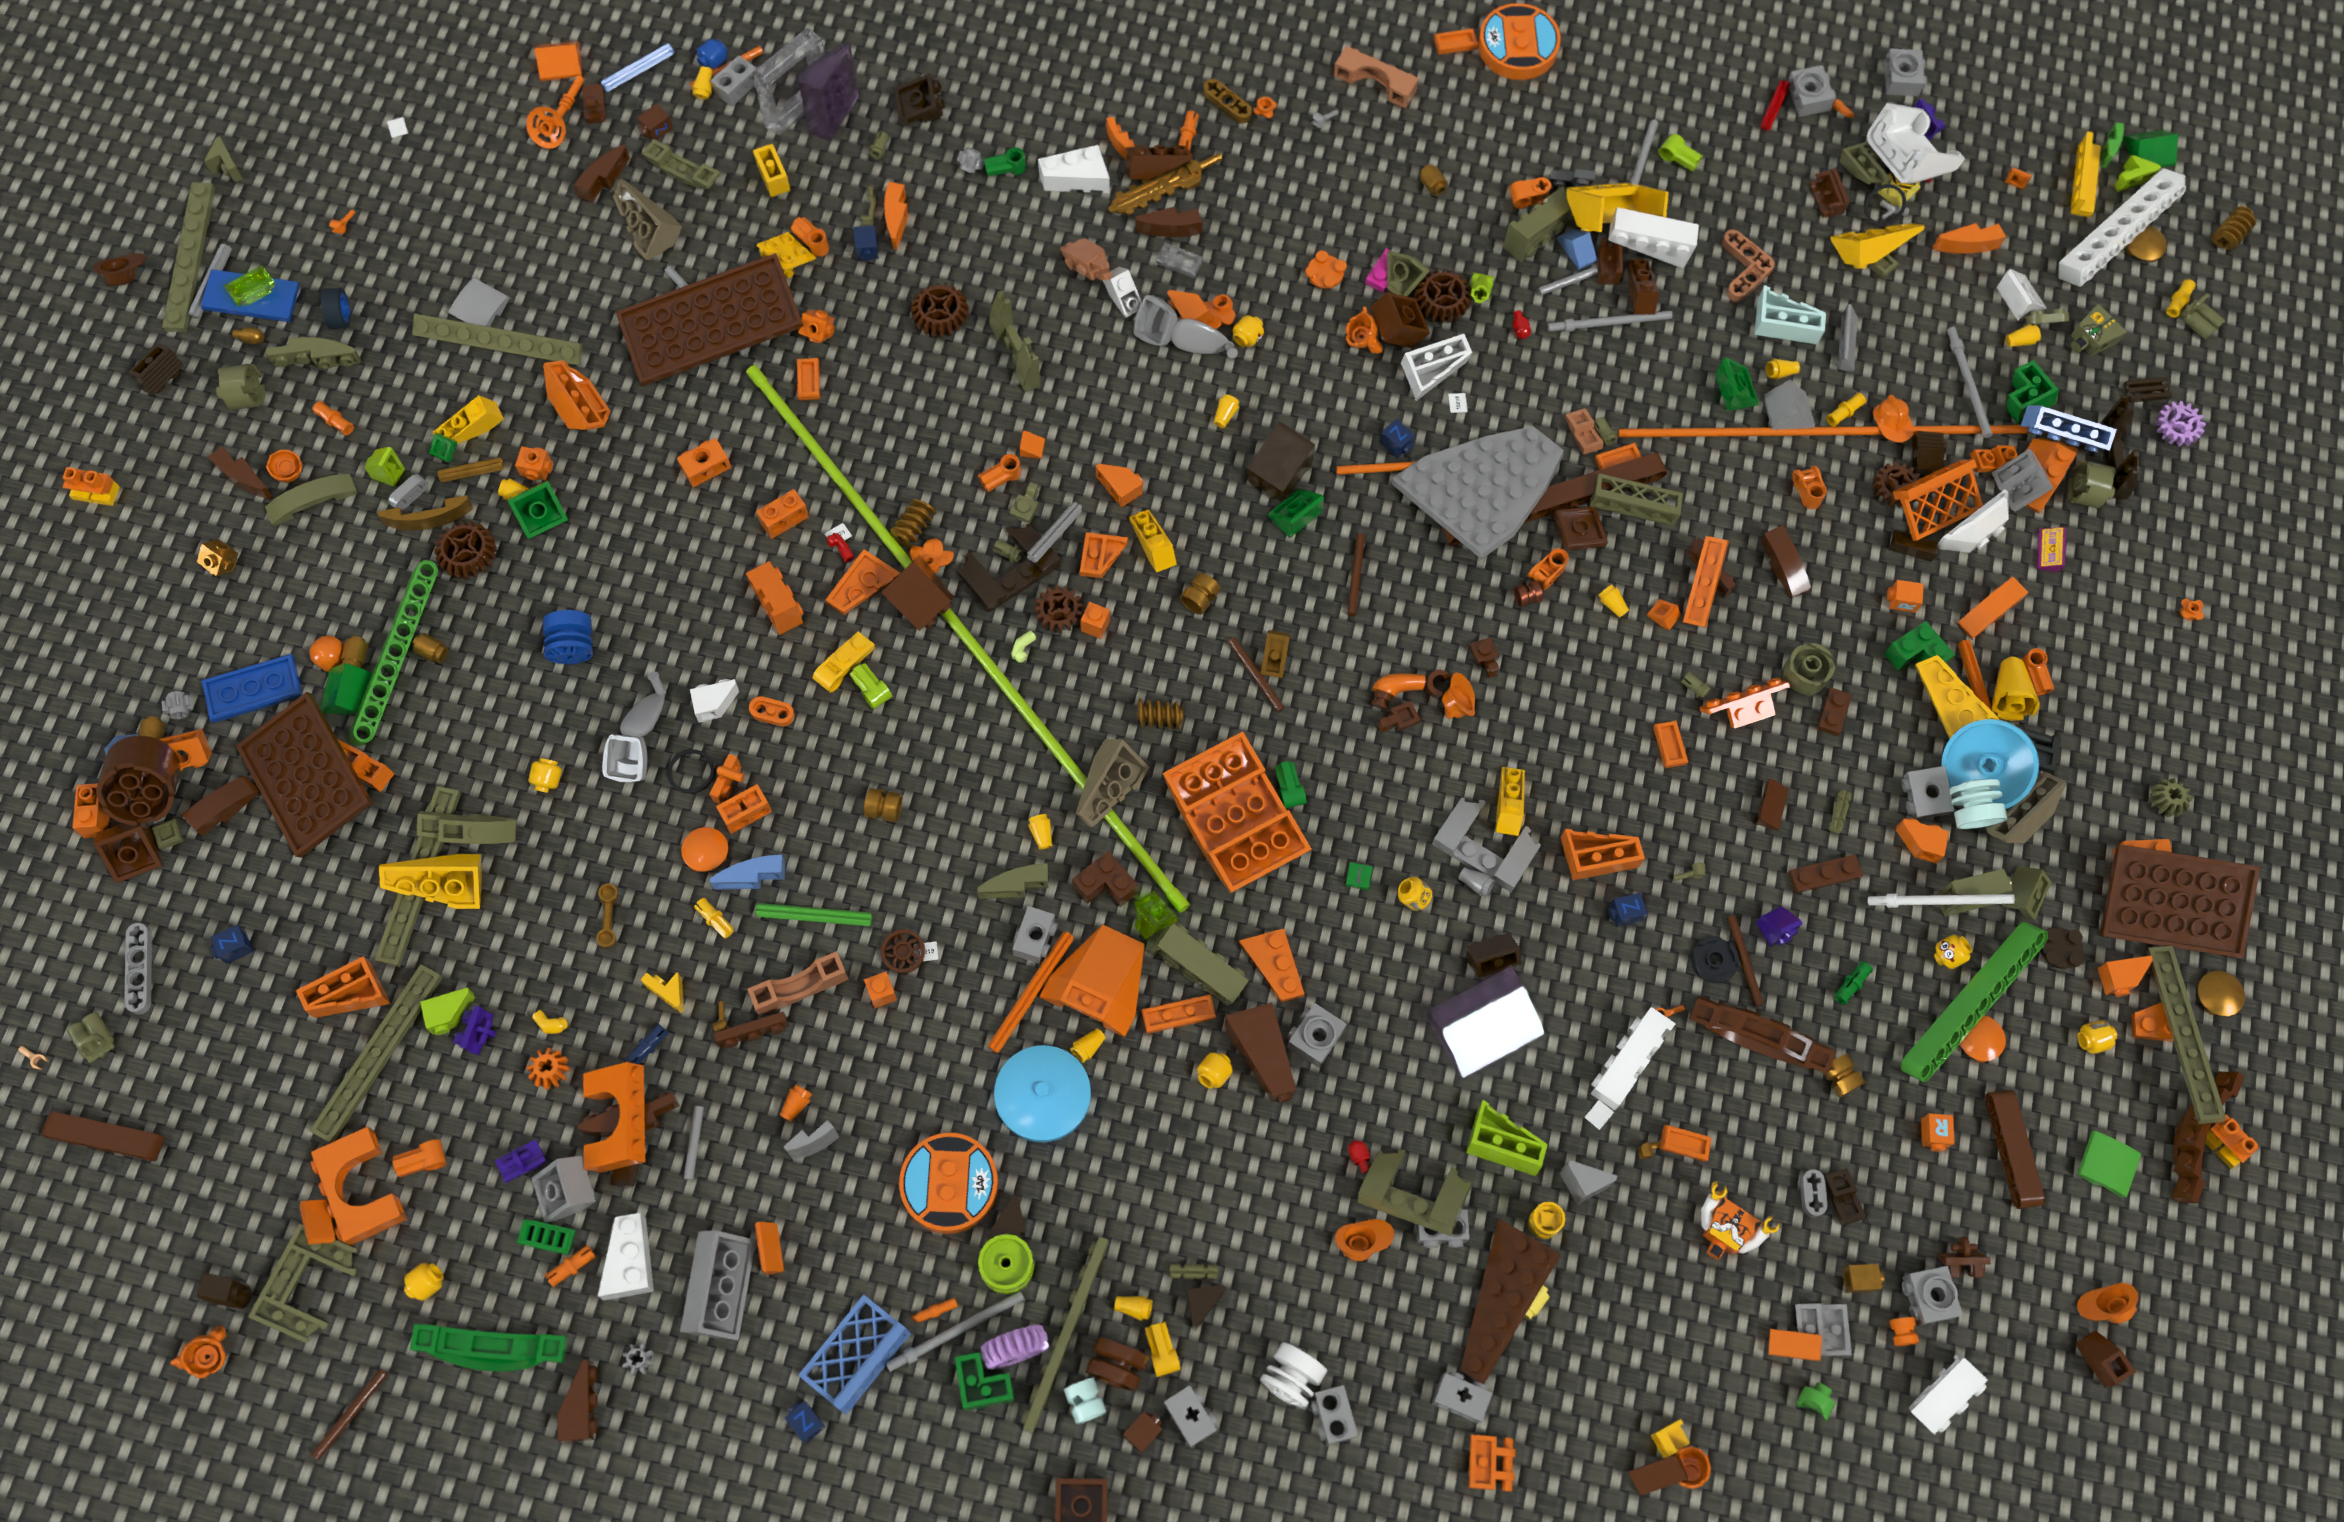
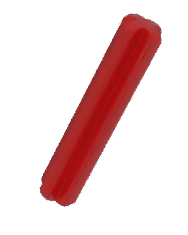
M1780 80L1760 125L1761 129L1771 130L1789 89V81Z

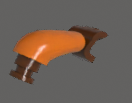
M1435 670L1427 677L1423 674L1403 673L1382 676L1373 685L1372 690L1375 692L1374 698L1376 699L1372 700L1371 705L1386 710V703H1389L1390 699L1395 698L1398 693L1423 689L1430 696L1439 699L1443 692L1434 688L1433 679L1445 682L1451 679V676L1445 670Z

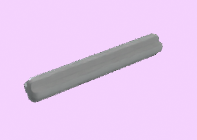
M226 244L219 246L188 311V314L193 318L198 319L202 315L201 303L211 269L222 271L228 260L232 248Z
M1073 502L1028 551V560L1035 563L1045 554L1082 512L1080 504Z

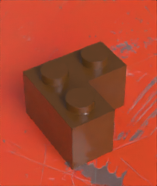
M1109 851L1072 878L1073 888L1086 904H1089L1106 891L1117 905L1121 907L1138 894V884Z

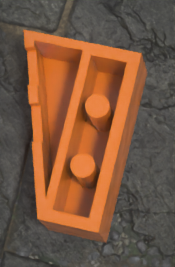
M769 561L746 573L749 584L779 635L803 624L801 615L804 614L799 603L793 599V593L788 584L785 585L781 580L783 576L778 567L774 568Z

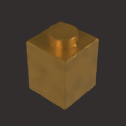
M1879 1264L1849 1265L1842 1269L1846 1294L1869 1293L1883 1289L1884 1275L1882 1270H1879Z

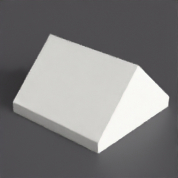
M2012 269L2006 272L1998 284L1997 290L2018 321L2026 318V316H2030L2031 311L2047 309L2025 275Z

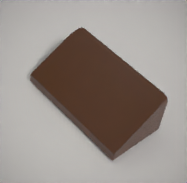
M1770 778L1765 784L1756 824L1778 831L1789 789Z
M1679 1454L1628 1471L1640 1495L1689 1479Z

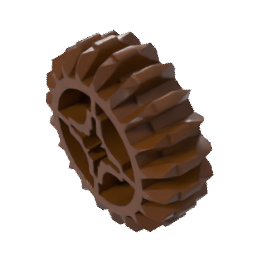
M1436 269L1434 274L1428 272L1426 277L1416 286L1417 291H1415L1414 296L1421 312H1425V319L1431 316L1433 322L1439 319L1442 324L1444 320L1451 323L1453 318L1458 321L1460 316H1464L1468 308H1470V301L1472 299L1470 293L1471 286H1467V279L1461 280V274L1454 275V270L1450 273H1447L1446 269L1442 272Z
M936 282L934 287L928 284L927 290L921 288L920 294H915V300H912L911 315L913 316V322L917 324L919 330L924 329L926 335L932 332L933 337L940 334L943 338L945 333L951 336L952 330L959 332V326H964L965 320L968 318L969 308L966 297L962 296L961 290H956L954 285L948 288L946 282L943 286H940L938 282ZM927 305H929L930 308L928 309V312L924 314V309ZM955 306L956 310L951 315L950 312L952 311V308Z
M462 521L461 526L454 523V528L451 530L446 527L447 533L439 534L441 540L435 541L437 548L434 549L436 561L440 564L441 569L451 577L455 575L459 580L463 575L469 580L471 574L478 578L479 571L486 573L485 567H492L491 560L496 559L494 552L497 551L495 539L491 536L490 531L481 524L476 525L473 521L469 525ZM482 541L481 550L477 552L478 543ZM454 548L453 558L450 559L451 549Z

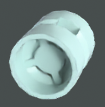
M1094 1378L1083 1380L1064 1389L1068 1403L1074 1406L1071 1411L1076 1425L1106 1413L1102 1398L1096 1396L1099 1390Z

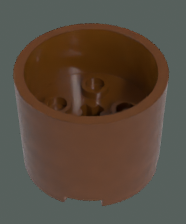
M131 736L116 742L106 754L96 789V795L103 807L102 810L112 819L128 825H137V823L153 820L157 822L167 815L173 805L181 770L180 761L175 751L165 742L148 736Z

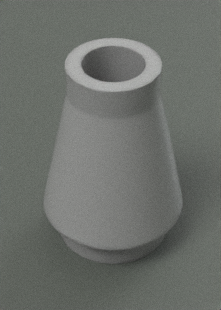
M1465 867L1458 880L1464 882L1480 896L1482 894L1488 896L1495 883L1491 875Z

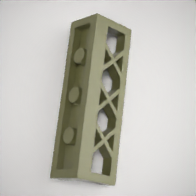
M1598 473L1595 492L1590 498L1589 506L1674 526L1681 515L1683 493ZM1602 482L1609 483L1613 490L1601 489ZM1624 487L1631 488L1635 494L1632 496L1626 495L1622 489ZM1645 492L1652 493L1656 499L1653 501L1647 500L1643 494ZM1666 497L1676 499V505H1668L1664 499Z

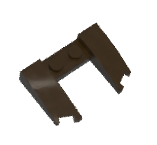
M2121 396L2100 422L2101 425L2117 429L2110 450H2104L2106 465L2116 469L2112 485L2115 488V493L2112 499H2128L2137 485L2140 450L2134 449L2126 459L2123 457L2124 441L2122 438L2127 433L2134 414V408L2130 405L2127 396Z
M1026 524L1025 528L1013 529L1012 526L1006 528V532L1017 546L1020 547L1026 557L1028 556V551L1042 537L1030 524ZM1050 547L1037 562L1033 563L1027 559L1000 578L994 580L980 562L968 552L965 555L967 560L962 569L958 568L957 573L985 610L990 613L1061 567V559Z

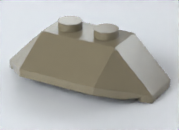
M2046 772L2040 774L2030 793L2019 803L2005 809L2007 814L2006 821L1986 826L1987 834L2006 843H2025L2054 814L2066 782Z

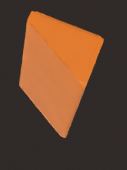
M756 1222L755 1230L762 1272L766 1275L783 1272L784 1265L777 1224Z

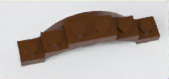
M1699 995L1689 1017L1690 1020L1703 1024L1707 1029L1747 1049L1804 1068H1814L1828 1074L1837 1053L1836 1049L1813 1041V1037L1790 1029V1025L1746 1008L1742 1010L1724 1002L1719 1004Z
M2218 1071L2215 1084L2222 1105L2230 1097L2237 1098L2244 1079L2241 1073ZM2192 1103L2181 1117L2174 1135L2173 1157L2175 1167L2173 1171L2178 1174L2179 1178L2172 1198L2177 1202L2198 1204L2205 1185V1181L2202 1180L2203 1151L2212 1123L2198 1124Z

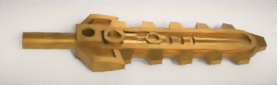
M1217 153L1199 163L1196 159L1190 160L1166 173L1156 176L1152 180L1143 179V184L1138 187L1134 184L1129 186V191L1125 193L1121 191L1116 192V198L1113 199L1112 205L1108 207V211L1110 214L1125 213L1130 216L1134 214L1135 208L1140 207L1143 210L1148 207V202L1153 200L1157 203L1161 200L1162 195L1167 194L1171 196L1175 194L1174 189L1180 187L1183 190L1185 188L1187 190L1195 188L1201 184L1202 170L1222 161V156L1220 153Z

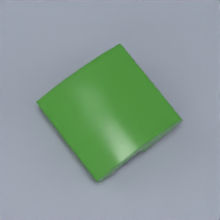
M2092 1131L2077 1174L2095 1186H2103L2119 1197H2127L2141 1153L2112 1137Z

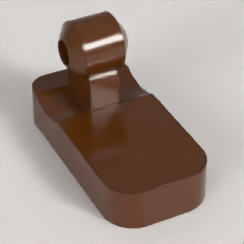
M600 84L585 85L582 88V98L586 122L588 124L605 122L606 108L602 86Z

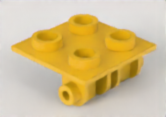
M789 232L757 244L762 257L774 253L777 254L787 278L793 276V268L816 259Z

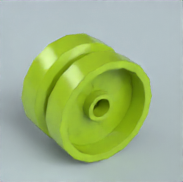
M1009 1234L995 1236L986 1242L980 1251L978 1265L981 1277L986 1285L996 1293L1006 1295L1017 1293L1026 1287L1031 1280L1034 1271L1032 1252L1026 1242L1019 1237ZM1009 1260L1011 1261L1009 1267L1005 1268L1002 1266L1003 1261H1006L1007 1263L1009 1262Z

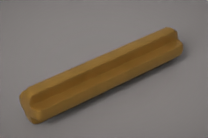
M501 457L440 469L437 471L440 482H447L503 470L504 462Z

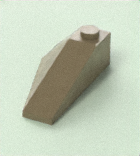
M620 179L613 199L620 215L625 217L628 223L626 227L628 233L633 234L635 248L646 260H650L675 244L682 226L672 215L627 181Z
M1105 739L1094 756L1076 810V814L1089 827L1095 826L1111 811V808L1117 802L1125 799V795L1128 792L1135 790L1150 768L1123 739Z

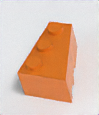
M1565 829L1560 837L1572 881L1639 868L1645 860L1639 837L1615 834L1601 835L1590 831L1584 833L1576 832L1572 829Z
M364 956L296 990L304 1010L314 1018L391 1004L372 963Z

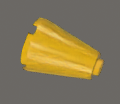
M2008 657L2000 664L1992 700L1993 713L1996 712L2000 719L2009 721L2023 720L2024 716L2028 714L2030 716L2035 715L2039 710L2040 703L2024 661L2017 657Z

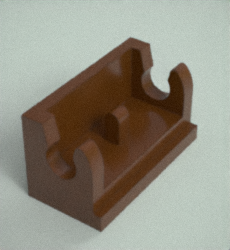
M1834 168L1817 173L1815 175L1817 179L1810 181L1809 186L1822 218L1844 214L1850 202L1837 169Z
M1604 237L1601 240L1600 246H1597V284L1618 285L1623 274L1622 245L1614 242L1607 243V237Z

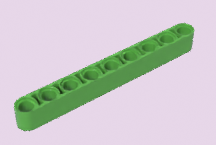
M424 560L420 562L411 574L349 732V741L355 746L361 747L366 745L373 739L438 573L437 566L432 561ZM420 569H426L430 576L422 575ZM412 589H419L422 596H416ZM405 608L411 609L414 612V616H408L405 613ZM397 628L404 629L406 637L400 636L397 633ZM389 648L396 649L399 654L398 657L392 656L389 653ZM381 668L389 670L391 676H383ZM373 689L381 690L383 697H376L373 694ZM365 709L372 710L374 712L375 717H367L365 715ZM357 730H363L366 733V739L359 738L356 733Z
M2027 922L2019 924L1906 1054L1901 1063L1902 1072L1922 1082L1928 1081L2043 948L2048 938L2047 931Z

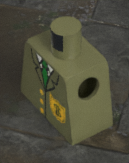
M2097 304L2071 334L2074 339L2071 343V348L2077 353L2084 349L2089 355L2093 356L2118 344L2127 331L2100 304Z

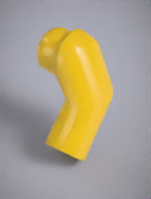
M542 1010L532 1015V1019L546 1034L561 1033L568 1026L565 1018L548 1019Z

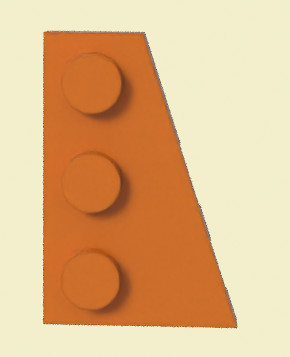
M863 549L826 598L825 603L845 615L890 584L900 572Z
M1284 928L1239 940V945L1246 951L1252 963L1259 969L1281 1003L1304 997L1303 987Z

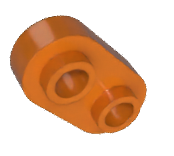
M759 696L754 698L749 704L751 716L758 721L784 727L791 724L795 717L792 706L786 702ZM760 708H765L763 713L758 712ZM781 714H787L785 718H779Z

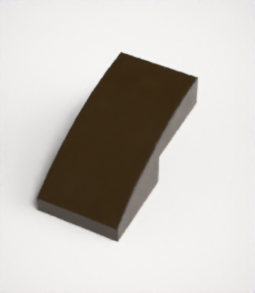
M1848 1169L1824 1175L1828 1194L1841 1226L1864 1220L1866 1214L1856 1196L1857 1188Z

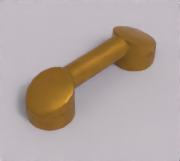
M610 883L602 885L598 891L599 899L603 904L602 930L596 935V941L599 947L604 949L611 948L616 943V936L612 931L613 905L618 900V891Z

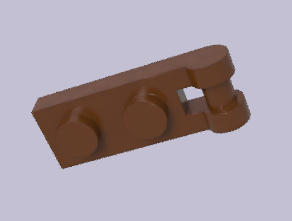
M1700 538L1693 541L1688 551L1689 558L1697 567L1704 540ZM1722 569L1716 590L1725 598L1731 594L1736 584L1732 576Z

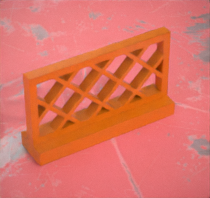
M1975 459L1959 460L1893 491L1895 500H1901L1913 541H1917L1973 514L1983 506L1972 470L1977 467ZM1965 475L1968 481L1966 488L1960 486L1961 479ZM1946 484L1953 486L1949 496L1943 493ZM1957 490L1964 492L1961 502L1954 499ZM1929 492L1936 494L1932 504L1926 501ZM1969 496L1973 497L1975 504L1972 508L1966 506ZM1941 498L1947 500L1944 511L1938 508ZM1912 500L1919 502L1916 512L1911 509L1909 502ZM1952 504L1958 506L1955 516L1949 514ZM1924 505L1930 508L1927 518L1921 516ZM1936 512L1942 515L1939 524L1932 522ZM1919 520L1925 522L1923 531L1920 533L1917 529Z

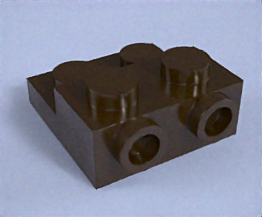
M930 73L894 88L899 121L903 126L920 119L926 123L943 116L942 109H945L946 106L943 98L939 95L942 92V86L939 80H935Z

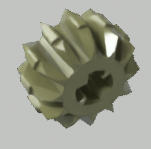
M2171 778L2170 780L2162 779L2159 784L2152 787L2153 793L2150 794L2149 798L2154 801L2151 807L2159 808L2158 814L2165 812L2166 817H2171L2172 815L2180 816L2183 811L2188 810L2191 806L2189 802L2192 801L2193 797L2187 794L2190 792V789L2183 787L2184 781L2177 784L2175 778Z

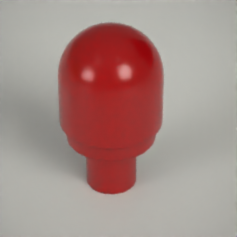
M1517 310L1513 312L1515 318L1512 325L1514 334L1519 339H1526L1531 334L1530 323L1526 317H1523L1522 311Z
M1354 1140L1349 1144L1348 1153L1354 1165H1359L1362 1174H1366L1370 1169L1368 1164L1370 1153L1363 1141Z

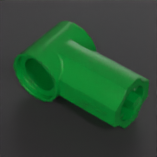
M1018 147L1009 149L1006 154L984 158L988 177L1009 172L1014 175H1020L1026 170L1024 152Z
M1286 761L1275 766L1274 770L1280 788L1279 796L1284 807L1288 809L1305 805L1307 803L1303 785L1299 783L1294 762Z

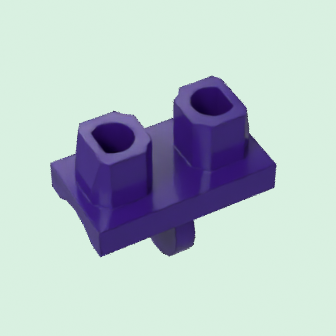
M1919 99L1914 108L1923 109L1930 118L1929 128L1924 134L1927 140L1930 141L1935 134L1941 132L1945 125L1942 120H1937L1934 116L1935 109L1932 104H1927L1924 99Z
M474 1006L473 1010H465L462 1020L463 1023L467 1024L465 1032L459 1031L456 1033L454 1043L472 1054L479 1055L482 1046L486 1043L487 1037L495 1038L496 1032L490 1030L494 1014L478 1006Z
M535 1139L518 1149L512 1150L510 1153L495 1160L504 1182L508 1183L543 1165L547 1160L538 1141Z

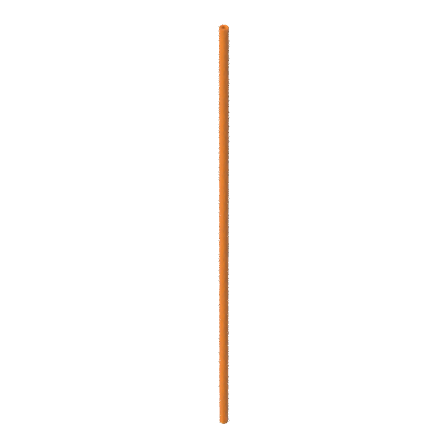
M1980 425L1913 426V435L1917 431L1944 434H1983ZM1989 425L1992 434H2032L2028 432L2029 428L2021 425ZM1878 426L1814 427L1772 430L1771 427L1618 429L1617 431L1618 438L1883 435Z

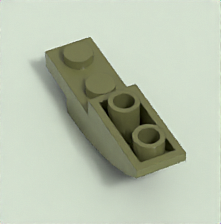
M288 338V346L266 348L267 357L274 367L314 362L318 369H329L336 366H352L353 364L361 363V359L354 348L324 338Z
M420 811L418 813L417 836L438 838L439 842L465 844H496L516 841L517 819L472 813L468 816Z

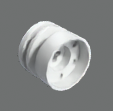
M1282 1342L1274 1355L1275 1360L1281 1367L1277 1368L1268 1365L1266 1369L1274 1378L1263 1374L1260 1381L1279 1399L1288 1404L1306 1409L1308 1401L1300 1394L1312 1398L1314 1394L1306 1386L1307 1382L1319 1386L1327 1373V1369L1305 1352Z

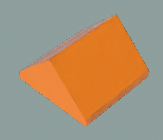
M579 41L542 44L534 48L541 81L574 78L577 75L582 77Z

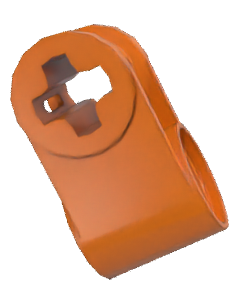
M1539 177L1537 179L1512 183L1509 190L1514 207L1523 209L1535 206L1538 203L1542 205L1549 196L1548 192L1551 189V182L1547 178Z
M1811 466L1810 469L1802 471L1799 469L1794 470L1792 473L1793 483L1798 490L1803 505L1808 509L1818 508L1827 493L1819 468Z
M1559 548L1552 550L1530 570L1527 577L1538 581L1543 591L1547 590L1565 571L1569 559L1568 553ZM1552 560H1559L1562 564H1555Z

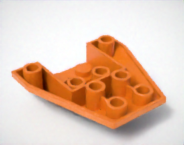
M1102 924L1050 975L1039 997L1060 1008L1064 1004L1102 1022L1105 1029L1125 1038L1136 1016L1145 944Z

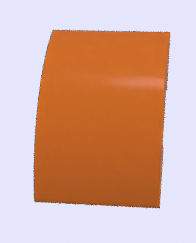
M1243 731L1163 773L1171 795L1195 841L1230 893L1312 850L1289 810H1286L1267 778L1265 768Z

